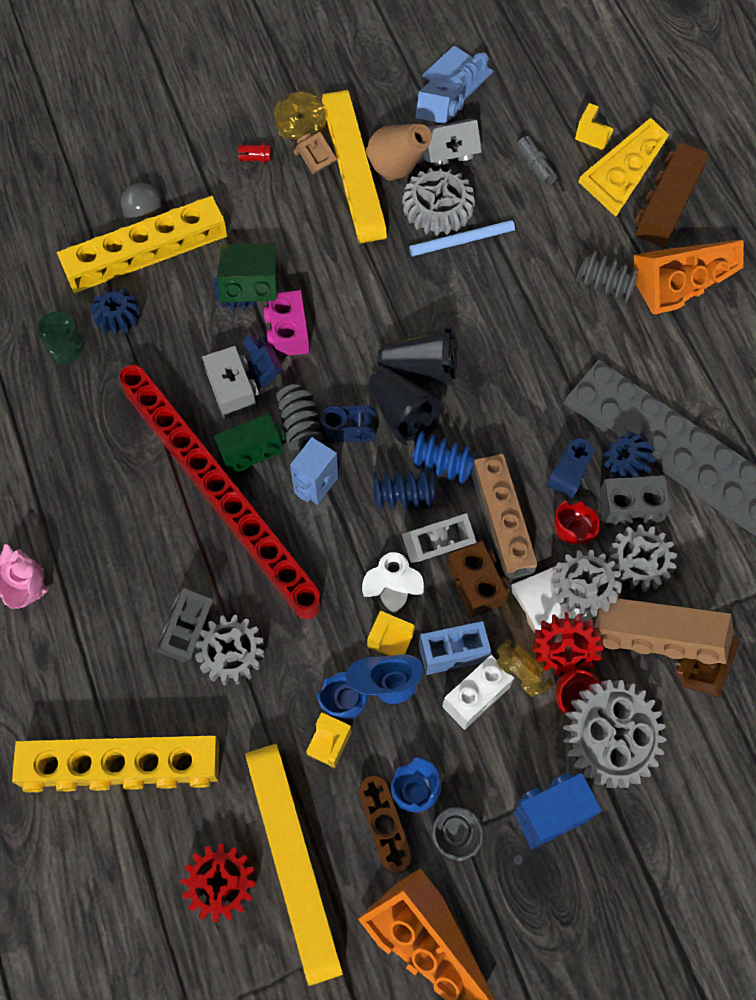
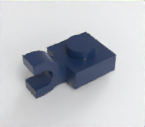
M248 335L242 341L252 357L247 364L257 385L266 387L283 368L273 348L268 346L265 337L261 336L256 341L253 335Z

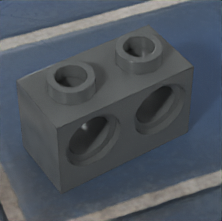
M665 475L605 479L600 489L605 524L614 523L615 526H627L632 522L643 521L645 524H657L665 519L671 509ZM644 498L652 499L656 505L646 503ZM614 500L624 502L626 507L616 505Z
M182 588L175 597L155 652L181 662L190 660L213 599Z

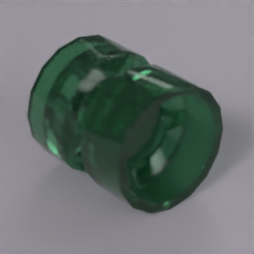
M54 311L40 319L37 332L49 357L53 361L62 364L71 363L78 359L82 354L84 346L72 317L65 312Z

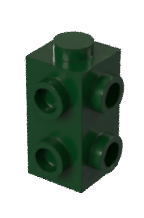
M269 414L214 436L230 475L284 453L281 441L286 439L279 423L274 424Z

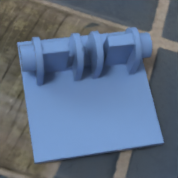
M453 46L422 77L428 81L435 79L461 84V94H464L466 99L493 73V70L487 67L488 56L485 53H477L473 58L456 46Z

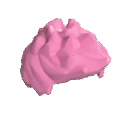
M8 544L4 545L2 553H0V597L3 603L11 609L23 608L35 602L36 599L39 600L48 592V588L44 585V569L26 553H23L21 549L13 551Z

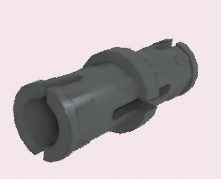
M526 136V140L524 137L517 142L516 147L526 159L527 167L529 170L534 171L543 186H547V182L551 185L557 179V175L547 163L546 155L537 149L530 136Z

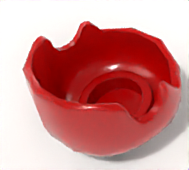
M565 500L555 510L553 526L558 538L566 544L585 545L597 537L600 531V518L595 510L584 505L582 501L576 504H568L567 500Z
M573 669L567 671L557 680L554 689L556 704L564 714L566 712H575L576 709L571 704V701H582L579 692L582 690L590 691L589 685L596 683L601 685V681L588 670Z

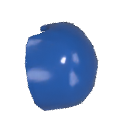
M339 672L325 678L320 692H317V699L321 709L327 715L341 721H348L357 717L364 710L368 700V695L360 694L348 686L346 681L347 672Z
M419 757L413 758V761L405 766H399L391 782V793L394 801L401 809L415 813L423 812L434 806L441 793L439 770L431 761Z

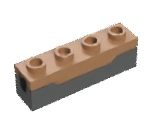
M504 454L474 460L471 475L500 574L505 577L507 582L531 577L537 567V561Z

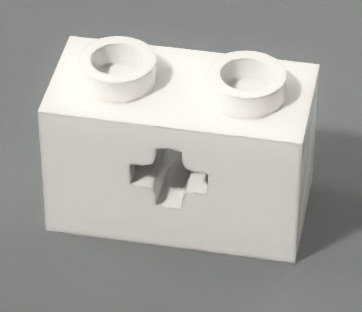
M491 655L444 698L442 707L465 730L510 688L514 677Z

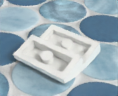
M556 566L511 585L512 593L526 613L527 623L533 632L541 630V622L543 620L552 623V615L555 614L559 619H563L564 613L568 612V603L559 605V595L553 594L554 583H552L553 573H556ZM575 608L571 613L568 612L570 618L574 619L580 609ZM586 610L585 615L582 617V622L589 619L595 621L597 616H593L590 610Z

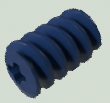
M420 471L416 480L413 472H408L406 479L403 480L401 473L396 472L393 481L388 472L383 474L381 481H379L377 474L373 473V500L377 503L379 510L384 509L387 501L391 510H395L398 501L401 502L403 509L408 508L410 501H413L415 509H419L422 500L425 501L427 508L431 509L434 501L433 471L431 472L428 480L425 472Z

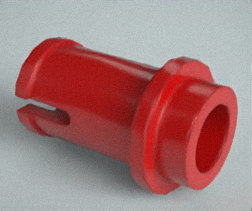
M262 142V145L239 144L238 153H249L238 155L239 162L262 161L263 164H266L267 161L272 160L271 145H266L265 142Z

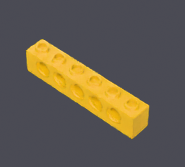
M213 196L198 199L180 208L171 209L158 216L146 218L136 224L119 228L103 236L94 237L81 244L69 246L57 252V255L73 293H77L227 237L224 218Z
M216 736L16 741L12 782L23 787L22 791L42 792L43 787L56 786L57 791L68 792L76 791L77 786L90 785V790L103 791L109 790L110 785L123 784V789L137 790L143 789V784L156 783L157 788L170 789L176 788L177 783L189 782L190 787L204 788L209 787L210 782H218L219 741ZM182 756L192 757V763L188 769L183 771L176 769V763ZM158 757L159 762L154 770L149 772L143 770V764L146 759ZM117 758H125L123 769L119 772H111V763ZM57 759V769L51 774H45L46 764L51 760ZM84 759H91L90 769L85 773H78L79 763Z

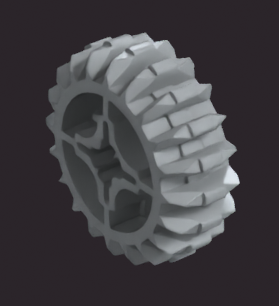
M440 166L438 171H433L429 168L427 174L419 171L417 177H411L410 184H406L402 203L404 215L407 216L409 223H415L416 230L424 228L425 234L429 231H434L437 237L440 232H444L448 236L450 229L458 232L460 226H466L468 219H471L473 215L475 199L473 188L469 187L468 180H462L461 173L453 175L452 169L448 172H443Z

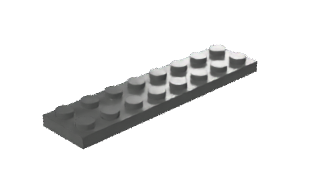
M598 360L566 397L564 404L616 440L617 434L625 437L628 431L644 435L656 449L652 454L657 460L651 463L653 466L756 536V465Z

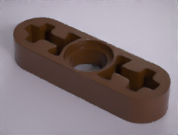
M378 776L367 777L360 784L359 798L382 866L390 873H402L411 862V851L388 785ZM374 784L375 788H382L383 791L379 793L380 804L383 806L387 802L389 808H380L373 814H370L369 809H375V804L371 796L366 797L364 793L368 792V785ZM381 815H388L394 821V829L388 834L379 833L375 828V821ZM399 835L401 840L394 841L397 852H404L405 857L401 859V866L396 867L394 862L388 863L386 860L391 854L389 844L387 843L382 847L380 841H388Z

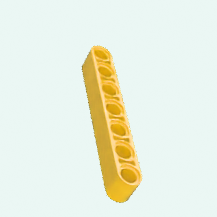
M343 90L322 94L324 114L358 242L361 244L386 239L385 221L349 91Z
M277 743L247 752L245 756L308 985L312 986L341 976L343 973Z

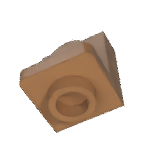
M321 132L313 136L308 133L301 137L293 151L296 156L301 154L313 175L337 160Z

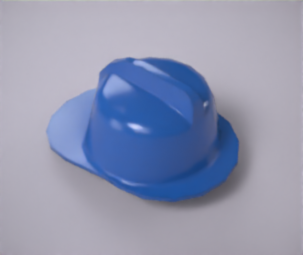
M407 654L368 657L352 663L347 669L346 681L348 686L360 694L377 695L385 703L399 704L416 693V685L421 680L424 669L421 661Z

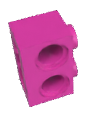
M301 290L277 293L275 301H268L269 306H263L265 323H271L272 330H266L268 346L275 347L277 357L309 353ZM285 335H292V336L289 337V338H284V337H283V336H285Z

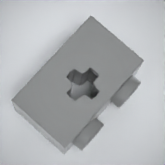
M470 118L428 127L431 131L432 140L424 153L425 161L433 163V166L449 164L448 159L458 158L459 161L474 159V154L482 153L478 122L475 119ZM451 139H455L456 143L452 144L451 148L447 147L446 143L451 142Z
M235 346L202 356L206 374L223 418L256 407L254 396L259 394L254 379L248 380L245 373L249 371L244 355H238Z
M467 513L401 534L410 563L419 562L477 543Z

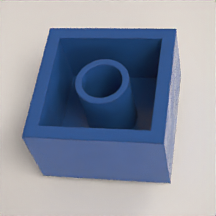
M570 772L565 773L552 780V784L547 786V790L542 792L541 788L537 787L523 794L522 799L518 800L519 806L513 814L531 850L590 821L602 811L582 773L572 777Z

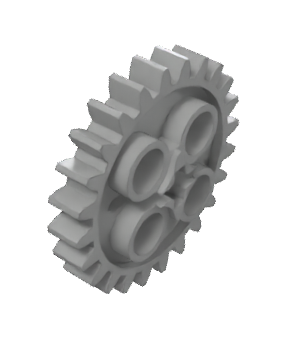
M611 680L601 681V685L599 683L589 685L590 691L582 690L579 692L582 701H571L576 711L566 712L565 714L572 720L571 725L563 726V729L571 732V737L564 739V743L573 745V749L567 755L579 758L574 767L585 768L584 778L594 777V784L604 785L606 783L607 788H616L617 785L619 788H629L630 783L640 784V776H651L648 766H659L654 756L664 755V752L658 748V743L666 742V738L659 736L658 731L666 728V726L656 722V719L662 714L661 711L652 712L651 708L655 700L644 701L646 691L639 690L635 692V684L633 683L624 686L623 680L613 681V683ZM615 703L619 707L618 717L615 716L613 711ZM592 724H594L597 728V735L595 738L592 737L590 732ZM634 730L637 731L639 736L637 743L633 739ZM612 750H614L616 753V762L614 765L612 764L610 759Z

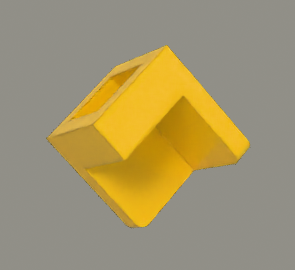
M589 103L579 121L575 139L604 150L613 133V128L595 121L599 107Z
M380 611L367 638V648L386 656L406 654L414 635L415 625Z
M321 712L316 722L317 730L306 753L308 756L335 768L351 735V726Z

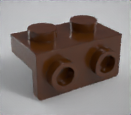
M732 635L727 664H705L695 659H678L675 672L682 686L720 698L740 645L739 636Z

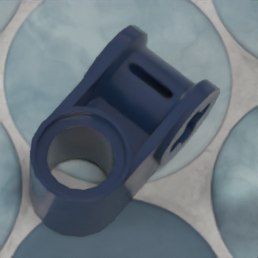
M369 405L327 407L321 413L320 432L326 441L333 443H366L373 441L377 437L376 431L373 429L375 409ZM337 422L340 425L336 427H331L328 425V423Z
M582 438L572 440L560 461L557 462L546 486L573 499L593 456L594 451L591 443ZM575 454H579L581 456L580 459L576 458Z

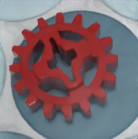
M568 612L564 613L563 619H559L554 614L552 615V623L543 620L541 622V630H535L533 652H536V661L543 662V669L545 671L554 668L555 676H558L561 671L567 672L573 669H584V667L594 669V660L601 661L602 659L601 650H604L600 628H594L592 619L582 622V614L578 613L574 619L570 618Z
M219 844L217 852L214 853L209 846H206V856L202 858L195 853L193 855L196 861L195 866L185 865L184 867L190 873V877L181 879V884L189 886V890L184 892L182 897L183 899H193L188 909L194 912L201 908L199 918L203 920L210 913L214 923H219L222 914L225 915L228 921L233 920V910L236 909L243 914L245 909L241 903L244 900L252 902L254 899L247 892L248 889L257 887V883L248 878L255 873V869L253 867H244L249 859L246 855L237 859L238 849L235 847L229 853H226L225 846ZM228 861L236 865L241 877L231 876L228 872ZM212 862V868L204 875H199L201 870ZM221 872V877L227 881V885L221 886L220 892L217 894V890L211 886V882L216 881ZM197 890L206 891L210 895V906L200 899ZM239 892L231 903L224 906L226 898L231 893Z

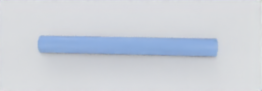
M513 220L411 245L409 246L411 256H416L515 230Z

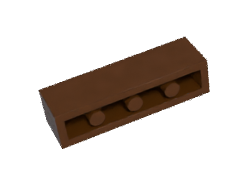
M682 142L679 143L675 152H669L664 164L667 169L666 171L660 170L654 185L658 186L657 189L649 191L644 203L648 206L646 210L641 208L634 224L639 226L635 236L663 248L666 247L704 170L710 153Z

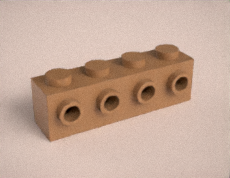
M618 599L616 604L610 603L609 611L607 612L599 608L594 628H600L603 646L608 649H630L640 654L656 653L673 659L689 658L699 660L705 664H727L733 635L732 616L729 613Z

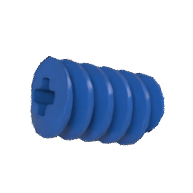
M421 431L413 450L412 459H414V467L417 469L421 468L425 463V470L430 473L436 466L437 476H442L448 470L449 480H453L459 474V482L464 484L472 472L478 449L473 456H470L469 446L466 445L462 452H458V442H455L449 449L447 448L446 438L437 445L436 435H432L428 441H425L424 431Z

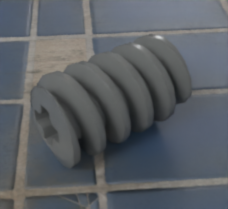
M594 251L584 260L576 282L585 277L584 285L589 286L595 281L594 288L596 291H599L605 285L606 295L615 290V299L618 300L626 294L625 303H627L638 281V269L635 268L628 274V265L624 264L618 270V260L615 259L610 265H607V256L604 255L597 261V251Z
M292 384L279 390L276 394V399L279 403L278 408L281 412V420L284 423L283 430L286 433L285 438L288 443V449L299 451L304 448L311 437L321 442L324 436L321 432H318L321 429V424L316 422L319 416L317 412H314L316 404L312 401L314 398L313 393L304 390L305 388L301 385Z

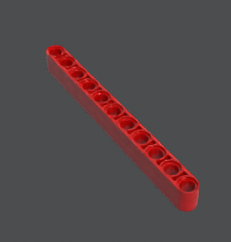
M137 365L124 367L119 374V380L127 399L295 614L303 619L316 617L321 609L320 593L314 583L146 372ZM135 381H139V383L136 385H130ZM149 402H156L151 406H146V404ZM166 422H173L167 427H162ZM181 443H190L187 447L178 448ZM198 464H207L203 469H194ZM213 486H224L220 491H211ZM238 506L242 508L238 513H228V510L232 507ZM255 528L259 530L257 535H245L249 529ZM267 551H275L278 553L275 556V558L265 559L262 557L263 554ZM288 573L296 576L291 582L286 583L280 580L283 575ZM307 596L315 600L309 606H302L298 603L301 598Z

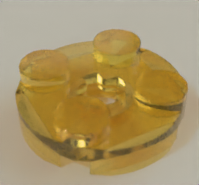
M307 92L288 94V99H285L282 103L279 100L274 108L275 125L278 128L279 135L283 138L299 140L308 133L313 136L323 130L326 124L324 104L322 103L321 105L317 101L316 96ZM299 113H302L304 115V118L296 117H298Z
M506 639L497 648L499 658L496 660L497 664L507 674L510 675L513 672L522 680L520 685L530 696L535 697L538 693L544 695L553 686L551 678L548 677L544 680L540 675L544 670L540 664L519 645L512 649L510 647L512 641Z

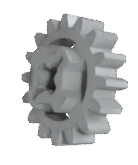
M638 525L635 532L630 527H627L624 535L619 533L614 540L616 543H612L609 549L613 554L610 555L608 563L611 561L616 563L614 571H620L622 575L619 582L623 584L628 580L631 582V590H634L637 585H641L642 591L646 592L650 584L656 590L661 586V581L667 583L671 577L669 573H673L676 569V565L672 562L677 558V553L669 552L674 544L673 542L665 543L663 541L666 535L664 532L658 536L655 535V527H651L648 532L644 531L642 525ZM627 546L628 549L626 551L628 555L626 558H623V550ZM661 558L662 565L661 569L658 571L657 568L659 567V565L657 563V560Z
M577 550L576 558L574 559L568 554L565 555V564L557 563L556 573H553L552 583H554L553 594L559 595V605L568 603V612L570 613L575 608L580 609L579 613L582 614V617L585 615L586 610H590L593 616H597L598 608L605 612L609 611L610 603L616 604L618 600L617 593H621L622 583L619 582L621 572L614 571L616 563L614 561L605 563V554H601L598 558L594 557L593 550L588 552V556H583L582 552Z
M233 615L231 622H227L224 616H220V624L218 625L212 621L208 622L211 630L209 632L201 630L200 635L203 641L196 643V649L202 652L197 653L195 658L197 662H204L200 666L203 673L210 671L209 677L213 682L220 676L223 685H227L229 678H233L236 685L240 684V676L242 675L248 679L252 678L250 669L259 670L260 664L256 659L264 658L265 656L264 651L258 649L264 645L263 638H256L259 634L257 626L249 629V620L246 618L240 624L237 615ZM246 637L251 643L250 653L247 652V649L243 648ZM233 646H235V652L229 651L227 652V654H225L223 648L231 649ZM210 647H212L213 650L217 652V654L214 657V662L210 660ZM240 665L239 667L229 669V667Z

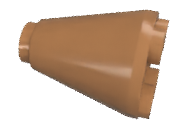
M422 124L383 126L374 132L370 138L369 145L365 151L366 156L374 169L386 180L401 179L413 170L429 147L432 140L431 131Z

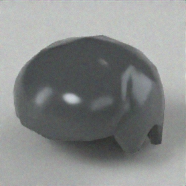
M132 184L122 192L121 207L123 216L129 222L136 224L146 218L162 214V200L159 191L151 184Z
M450 807L440 812L434 821L432 839L441 854L456 861H463L477 853L483 843L484 830L480 819L472 811L462 807Z

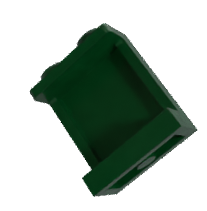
M276 243L221 245L217 274L220 302L275 301L277 299L276 273H278Z

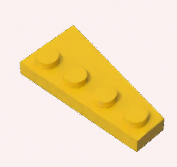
M648 119L582 174L578 182L616 217L666 142L669 134L654 120Z

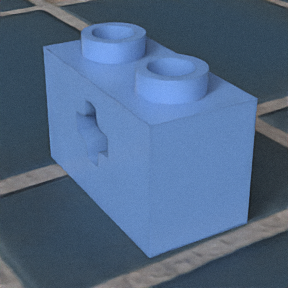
M432 79L419 91L416 118L447 124L463 108L465 95L461 94L462 85Z
M312 437L290 464L293 489L299 498L306 502L311 500L318 505L338 479L337 453Z
M483 621L420 635L419 648L426 675L480 664L491 654Z

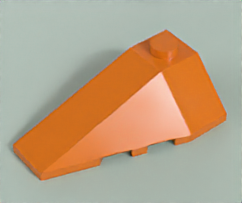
M744 240L664 249L634 255V269H638L636 286L652 314L677 310L684 306L685 302L693 296L698 297L705 292L704 289L715 282L720 283L742 269Z
M421 868L396 883L358 918L381 949L388 954L391 951L396 953L408 963L406 969L414 975L419 972L434 984V991L445 1000H495L442 895Z

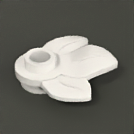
M396 552L384 555L379 561V566L367 572L362 584L364 597L380 595L384 606L393 613L399 611L405 605L408 593L419 595L423 594L424 589L421 574L415 569L410 568L407 559L402 554ZM394 564L399 567V570L397 572H390L388 567Z

